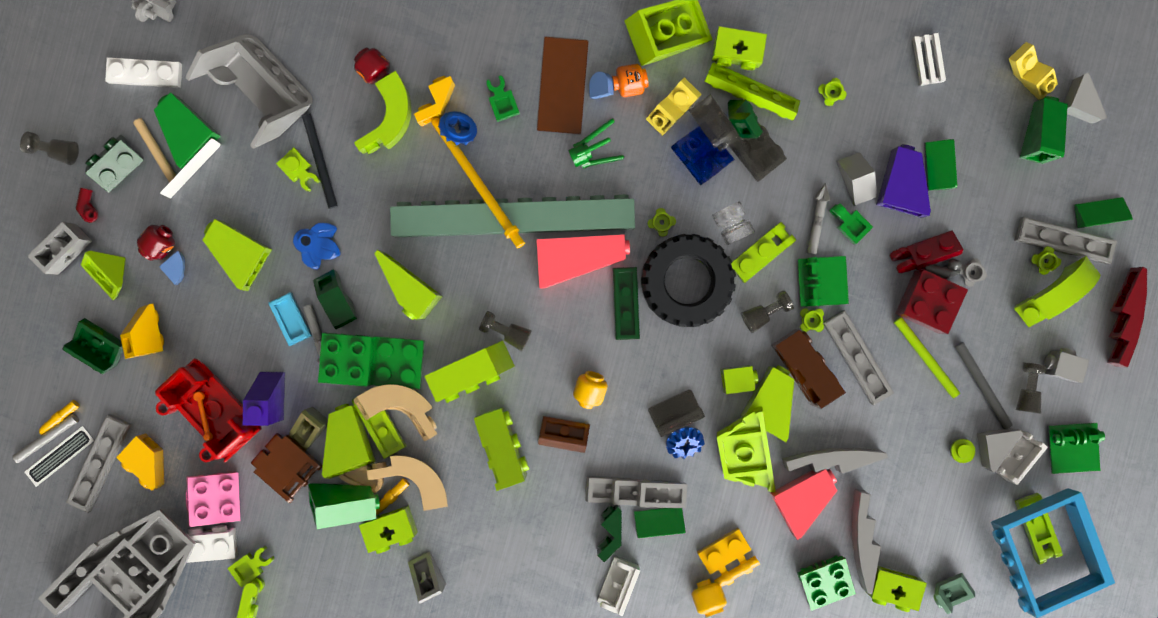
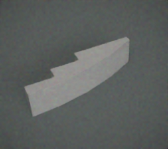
M828 448L782 458L784 467L789 471L809 464L810 469L814 472L835 466L838 472L845 473L886 459L888 456L887 453L875 449Z
M587 477L586 502L637 505L639 507L686 508V483Z
M855 489L852 509V542L855 565L861 587L868 594H872L881 546L877 542L872 541L876 520L867 515L871 494L865 490Z

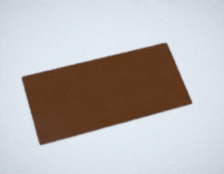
M544 37L537 131L581 134L588 40Z

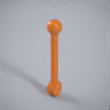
M196 392L193 398L198 402L205 432L203 439L210 441L213 439V434L209 431L203 405L205 395L203 392Z

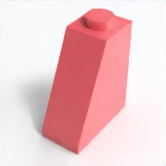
M830 469L818 472L812 470L776 489V492H770L792 535L797 540L803 537L837 492L834 485L837 483V480Z

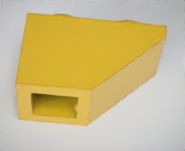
M154 304L138 308L121 333L120 337L125 359L163 351L164 338L159 332V315L154 309Z
M146 433L136 436L116 458L121 462V466L126 471L133 473L139 478L138 481L144 488L153 491L164 484L163 449Z

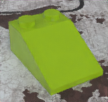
M698 0L666 2L638 10L624 20L641 66L661 61L713 40Z
M377 250L374 254L398 304L403 307L402 312L412 320L426 319L443 296L388 253Z

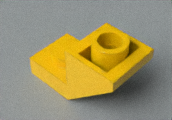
M440 76L432 81L433 84L428 86L436 104H425L418 108V112L414 113L420 126H424L435 118H441L444 115L455 87L451 76L447 78L446 76Z

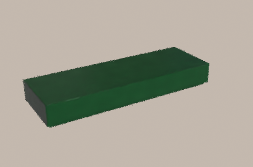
M637 267L613 268L616 340L640 339Z

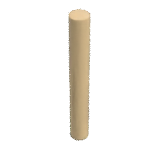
M143 119L135 120L133 122L170 183L176 176L175 172Z

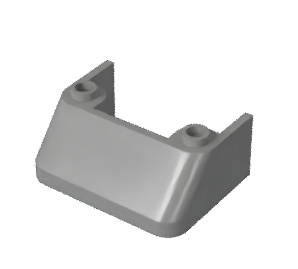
M243 34L198 50L186 74L188 81L207 74L219 85L235 83L265 115L260 119L258 123L259 130L250 144L253 149L282 135L308 110L313 101L311 94L262 42L249 34Z

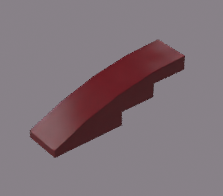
M1130 268L1110 310L1119 316L1109 335L1110 338L1117 340L1107 363L1116 367L1128 368L1138 343L1147 299V268Z

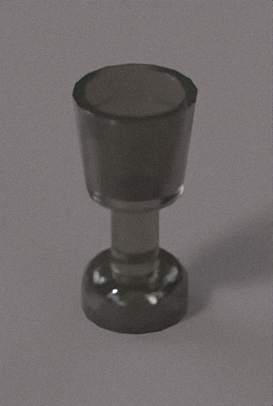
M28 131L22 135L20 140V149L24 153L33 154L37 150L45 151L49 158L68 165H73L78 158L79 147L77 142L53 139L48 143L40 141L37 134Z
M782 290L776 295L777 301L765 308L762 305H758L741 312V317L751 333L756 332L770 321L769 316L781 309L789 312L794 309L793 302L786 291Z
M490 311L486 312L479 327V330L484 333L492 329L504 335V341L521 352L532 332L530 329L515 324L507 327L495 321V314Z
M1023 362V371L1028 373L1027 388L1021 389L1016 410L1041 414V392L1036 390L1038 376L1045 373L1046 365Z

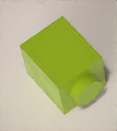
M745 365L720 369L723 393L732 394L756 390L755 384H758V374L756 370H753L752 366Z

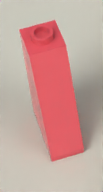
M625 234L537 239L539 288H548L624 261L626 255L630 254L629 240H625Z

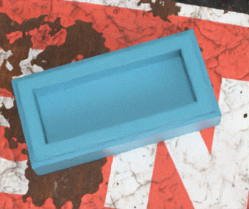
M290 292L268 303L289 346L313 336L293 293Z

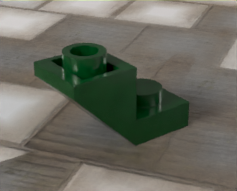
M746 99L730 100L727 103L729 120L740 138H758L763 133L758 124V117L753 111L752 105Z
M334 269L313 280L317 298L336 330L357 319L353 302L343 292L339 274Z
M610 505L601 514L603 517L600 520L601 525L612 535L610 538L608 536L604 537L597 545L599 548L597 556L603 562L622 546V510L620 505H615L614 507Z

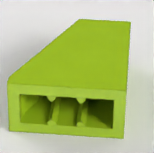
M214 219L204 230L203 242L236 288L249 291L272 249L224 221Z
M777 365L776 368L769 366L740 416L743 417L756 408L762 407L766 431L787 442L789 438L794 379L788 376L790 371L782 366Z
M349 404L337 406L335 412L328 414L322 468L323 478L327 479L376 462L362 419L355 407L349 406Z

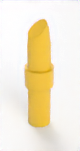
M72 400L61 410L55 412L40 427L39 433L43 435L61 423L80 407L79 403Z
M405 478L390 489L379 501L380 509H376V515L392 504L410 485Z

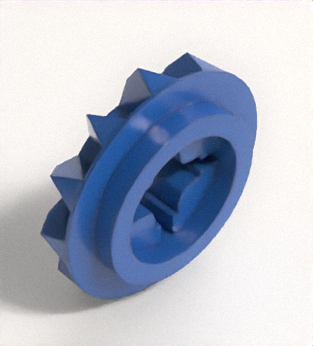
M457 111L447 112L439 121L440 135L445 136L447 142L450 140L455 142L456 146L460 143L466 146L470 141L474 140L477 134L475 122L464 113ZM456 124H458L460 133H457L454 128Z
M692 427L680 428L674 431L666 441L668 453L672 454L674 458L681 456L683 459L689 455L694 457V453L701 452V447L705 445L701 431ZM688 439L689 443L686 445V447H682L685 445V442Z

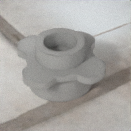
M971 259L970 263L960 267L961 272L959 274H962L964 284L968 287L973 286L975 282L985 280L987 277V273L979 259Z

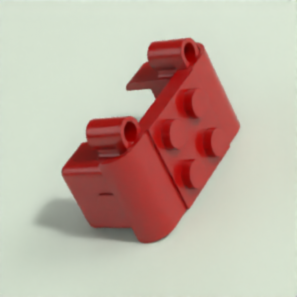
M194 358L185 367H180L156 389L155 394L161 400L156 405V412L164 416L175 413L178 410L203 436L205 432L198 402L193 398L196 392H203L205 395L203 405L209 431L213 434V439L203 443L205 448L200 451L199 458L203 462L224 458L226 463L262 427L243 425V404L203 362Z

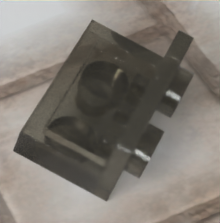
M760 124L759 126L763 133L758 138H740V136H737L728 144L757 182L787 160L782 148L774 143L767 129Z

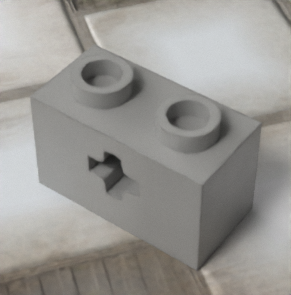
M62 222L27 257L44 274L59 275L93 241L77 224Z

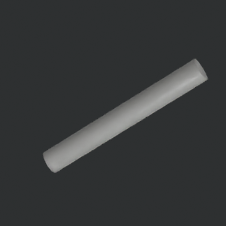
M72 414L14 454L12 456L13 460L16 463H20L79 422L77 416Z

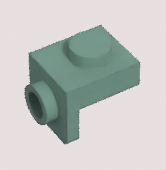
M963 573L936 583L934 600L939 608L944 609L947 615L952 613L953 606L975 597V591Z

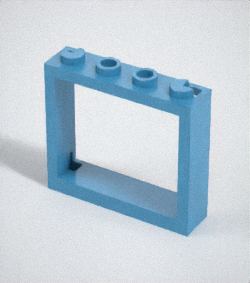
M1067 488L991 522L994 529L992 531L993 537L1002 550L1001 559L1009 569L1011 574L1009 580L1017 590L1019 596L1018 604L1024 612L1039 618L1115 584L1082 492ZM1061 506H1065L1090 574L1035 599L1009 529Z

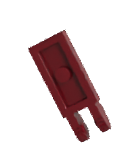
M953 230L907 247L896 249L889 256L892 261L910 257V259L903 261L896 267L898 273H905L961 255L964 249Z

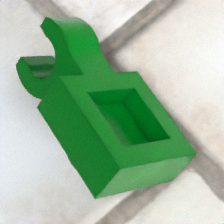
M840 203L838 205L835 204L829 210L835 218L842 222L837 228L853 244H857L873 228L857 210L850 214Z

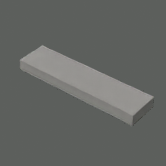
M1026 217L1020 218L1015 241L1041 248L1050 246L1054 251L1081 258L1087 256L1089 260L1104 264H1112L1117 240Z
M843 310L824 321L825 328L871 405H875L894 394L846 311Z
M106 415L66 503L87 513L92 511L132 424L113 415Z

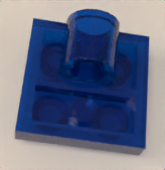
M706 122L671 146V149L700 186L735 160Z

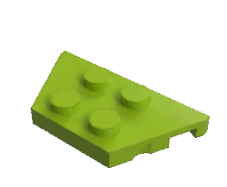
M758 407L717 432L724 479L734 482L739 481L744 483V485L752 487L756 484L767 487L769 492H776L763 408Z

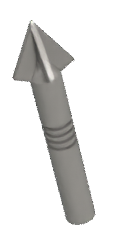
M826 183L814 197L817 203L814 214L815 220H813L807 253L817 254L822 229L821 225L823 223L822 218H824L826 203L831 200Z
M308 305L303 307L313 335L312 337H314V344L319 356L316 361L320 364L322 333H320L321 330L313 306Z

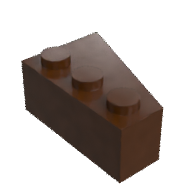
M795 329L771 346L787 370L790 371L791 376L810 405L822 409L846 392L836 376L826 366L823 356L812 347L811 344L813 342L805 331L801 332V330Z

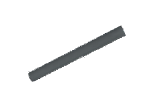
M964 342L955 345L957 352L1002 427L1008 429L1013 426Z

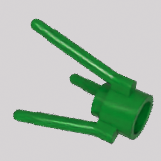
M614 119L604 123L583 140L573 144L574 148L568 150L575 167L582 165L583 169L589 166L624 159L623 155L588 160L593 158L591 151L609 143L611 139L608 137L589 147L586 143L615 122Z

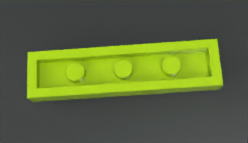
M712 62L704 81L716 89L727 91L736 98L746 99L759 108L768 109L778 116L794 120L801 100L726 67L717 65Z

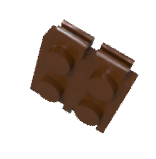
M276 433L265 445L270 453L264 449L261 450L251 461V464L256 468L254 473L288 503H292L294 495L302 486L306 487L309 483L308 479L316 470H320L323 465L289 435L283 437ZM311 466H313V468L306 474V476L303 477L306 471L310 469ZM298 482L299 484H298V485L292 490V492L289 494L288 492H289V491L295 486V484Z

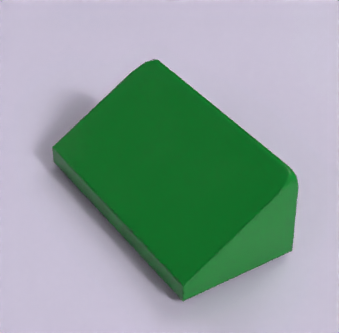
M954 139L926 142L925 158L928 191L957 188Z
M1123 197L1074 205L1078 228L1133 220Z
M682 508L634 511L637 538L686 533Z

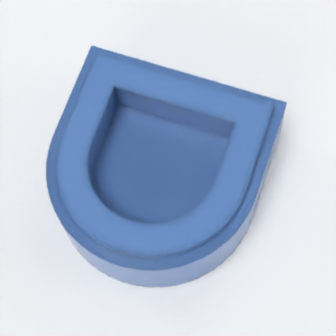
M596 72L591 77L589 83L590 98L598 99L614 95L611 75L604 72Z

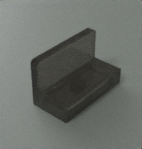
M690 389L648 408V412L660 437L705 417Z

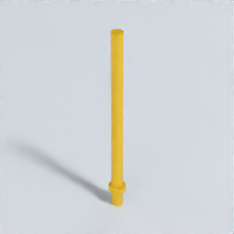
M435 118L431 123L440 135V128L438 127L440 118ZM440 135L505 230L504 235L506 238H510L517 249L521 248L525 242L518 233V227L512 225L460 147L456 146L455 142L451 140L447 142L446 137Z

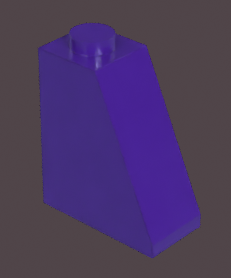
M902 144L891 150L876 205L924 218L930 216L931 208L923 156L921 152L915 151V147Z
M259 372L243 399V425L269 426L284 420L285 372Z

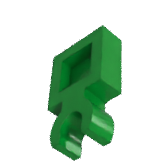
M501 75L499 76L500 85L498 87H493L490 80H487L489 91L495 94V96L489 98L497 122L520 114L512 91L504 92L506 84Z

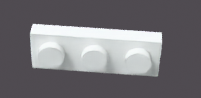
M107 58L105 82L109 84L181 88L182 64L180 62Z

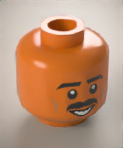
M639 64L620 66L616 69V76H612L614 91L618 90L621 97L641 95L644 93L645 88L648 87L646 69H642Z

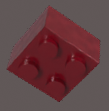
M924 269L915 270L895 314L938 334H949L968 289Z

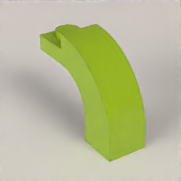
M396 71L375 83L385 100L386 114L382 123L375 130L354 142L357 149L363 154L366 152L371 154L377 151L381 143L386 148L391 149L401 140L409 126L412 112L411 99L404 82Z
M1085 256L1065 267L1061 276L1039 293L1020 302L1014 309L1028 327L1046 318L1050 320L1090 292L1099 281L1101 274L1088 257Z

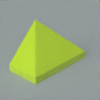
M95 251L85 252L81 266L112 300L116 299L123 284L125 257Z

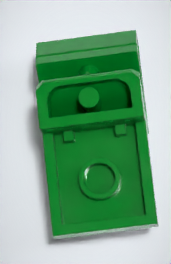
M322 333L318 383L355 386L400 385L412 389H421L425 340Z

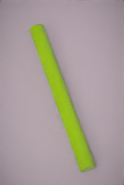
M902 317L897 318L894 324L952 398L957 397L960 391Z

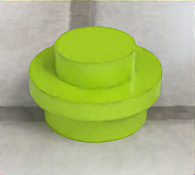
M958 439L951 445L950 454L955 461L967 463L974 458L975 447L967 439Z

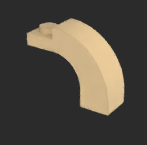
M381 385L371 388L353 399L365 420L384 410H398L411 419L424 441L437 435L435 422L430 416L427 417L425 415L427 411L432 409V406L422 395L410 388L400 385Z
M390 455L391 465L387 466L386 462L371 464L372 468L367 469L368 480L391 476H403L412 480L420 490L423 511L448 507L446 492L440 478L429 465L417 458L406 455Z

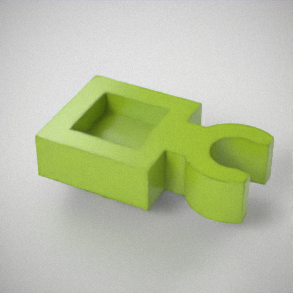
M294 147L276 163L293 182L300 179L301 187L309 192L311 188L307 185V181L310 178H313L317 183L320 182V178L317 175L308 172L312 165Z
M267 546L258 549L254 557L249 552L227 568L241 588L264 572L260 566H267L275 559L274 556L267 560L262 557V552L267 549Z

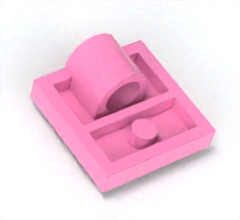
M238 472L186 477V508L189 527L240 521Z

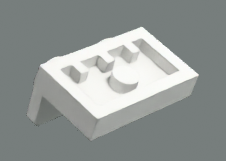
M227 525L213 526L212 530L203 531V527L188 529L186 534L196 544L187 563L235 559L238 557L236 528H227Z

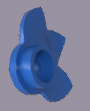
M317 223L311 229H301L295 233L293 244L301 252L302 261L305 265L318 270L321 265V259L330 260L340 256L338 246L331 240L337 230L334 225ZM303 236L310 238L309 245L304 246L301 243Z

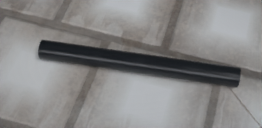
M305 114L302 116L328 209L338 207L312 115Z

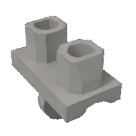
M131 0L133 3L131 8L136 10V19L141 22L146 21L148 18L155 20L158 16L170 23L174 18L172 9L176 4V0Z

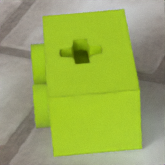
M719 26L715 35L711 61H715L717 65L730 67L731 64L740 65L741 69L753 71L763 63L767 34ZM736 46H740L741 54H737Z
M409 505L376 516L374 520L363 521L359 525L368 553L376 551V554L383 553L390 549V545L399 543V546L411 543L413 537L418 533ZM388 527L389 530L394 529V533L391 535L390 533H385L384 530Z
M877 566L873 593L868 595L874 603L883 606L891 603L901 611L910 612V609L919 611L927 583L920 577Z

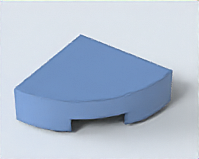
M181 251L174 253L159 266L174 285H178L184 278L185 258Z

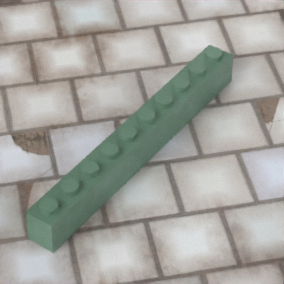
M626 194L614 195V199H605L604 195L590 196V200H580V196H568L566 201H556V197H543L542 202H532V198H518V202L508 203V199H495L512 225L518 227V233L635 229L634 198L629 199V195ZM482 199L469 200V204H460L459 200H447L445 205H436L435 201H422L421 206H411V202H397V206L390 207L391 236L395 238L504 234L505 232Z

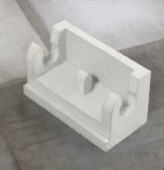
M1022 431L1024 434L996 471L1006 481L1016 485L1020 483L1048 448L1044 443L1032 438V434Z
M614 556L597 599L600 607L623 616L640 573L639 565Z

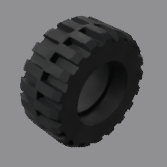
M680 234L663 241L649 254L642 269V293L649 308L659 318L679 327H699L714 321L713 319L720 316L726 306L730 305L733 299L731 298L732 293L736 288V284H734L736 273L732 268L731 263L733 262L730 256H727L724 249L720 245L715 244L714 240L698 234ZM682 258L699 260L706 266L710 274L711 281L707 294L698 302L684 304L674 300L667 292L665 286V275L668 268L675 261Z

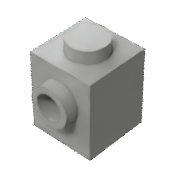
M1061 348L1060 352L1050 351V355L1045 359L1044 367L1046 369L1044 374L1071 382L1083 383L1089 359L1076 356V351Z

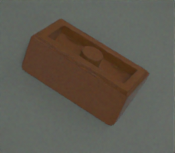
M543 416L538 444L585 453L590 424Z

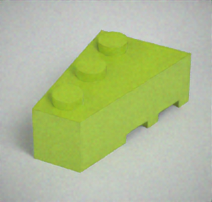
M502 340L424 377L436 403L443 399L448 403L459 398L458 393L465 390L466 394H469L479 389V383L486 381L487 385L500 380L499 374L515 367Z
M500 407L477 415L474 421L482 447L485 448L489 459L487 462L489 469H492L497 482L494 484L496 491L524 482L527 476L526 471L530 469L526 457H521L518 448L521 447V443L517 433H512L510 425L513 424V420L509 410L504 411V408Z

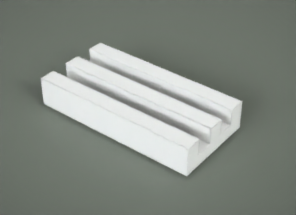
M939 33L912 38L919 85L946 81ZM930 41H932V48H933V54H934V60H935V67H936L937 78H936V75H935V69H934V63H933V56H932V50H931ZM921 42H924L929 79H926Z

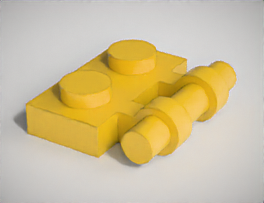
M738 527L697 551L710 575L717 570L720 571L721 576L716 578L714 582L720 583L721 586L731 585L734 583V579L744 573H751L753 571L752 568L760 564L756 556L748 560L745 559L744 554L751 551V548ZM738 559L740 565L727 571L725 566Z

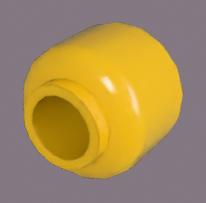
M586 371L585 374H581L577 378L573 396L581 407L592 409L593 406H599L603 403L608 388L604 376L597 372Z
M710 579L696 583L698 588L692 591L691 596L697 612L705 614V617L723 612V607L727 604V600L720 583H711Z

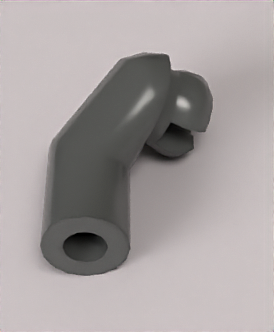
M950 259L948 265L941 267L933 264L927 266L926 271L944 279H949L961 272L960 267L962 263L957 259Z

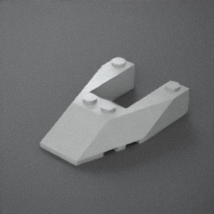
M160 509L90 545L38 599L56 616L70 608L94 584L125 614L123 618H158L162 614L196 543Z

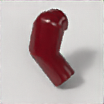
M80 188L76 211L84 221L88 223L95 222L98 218V212L90 202L93 190Z

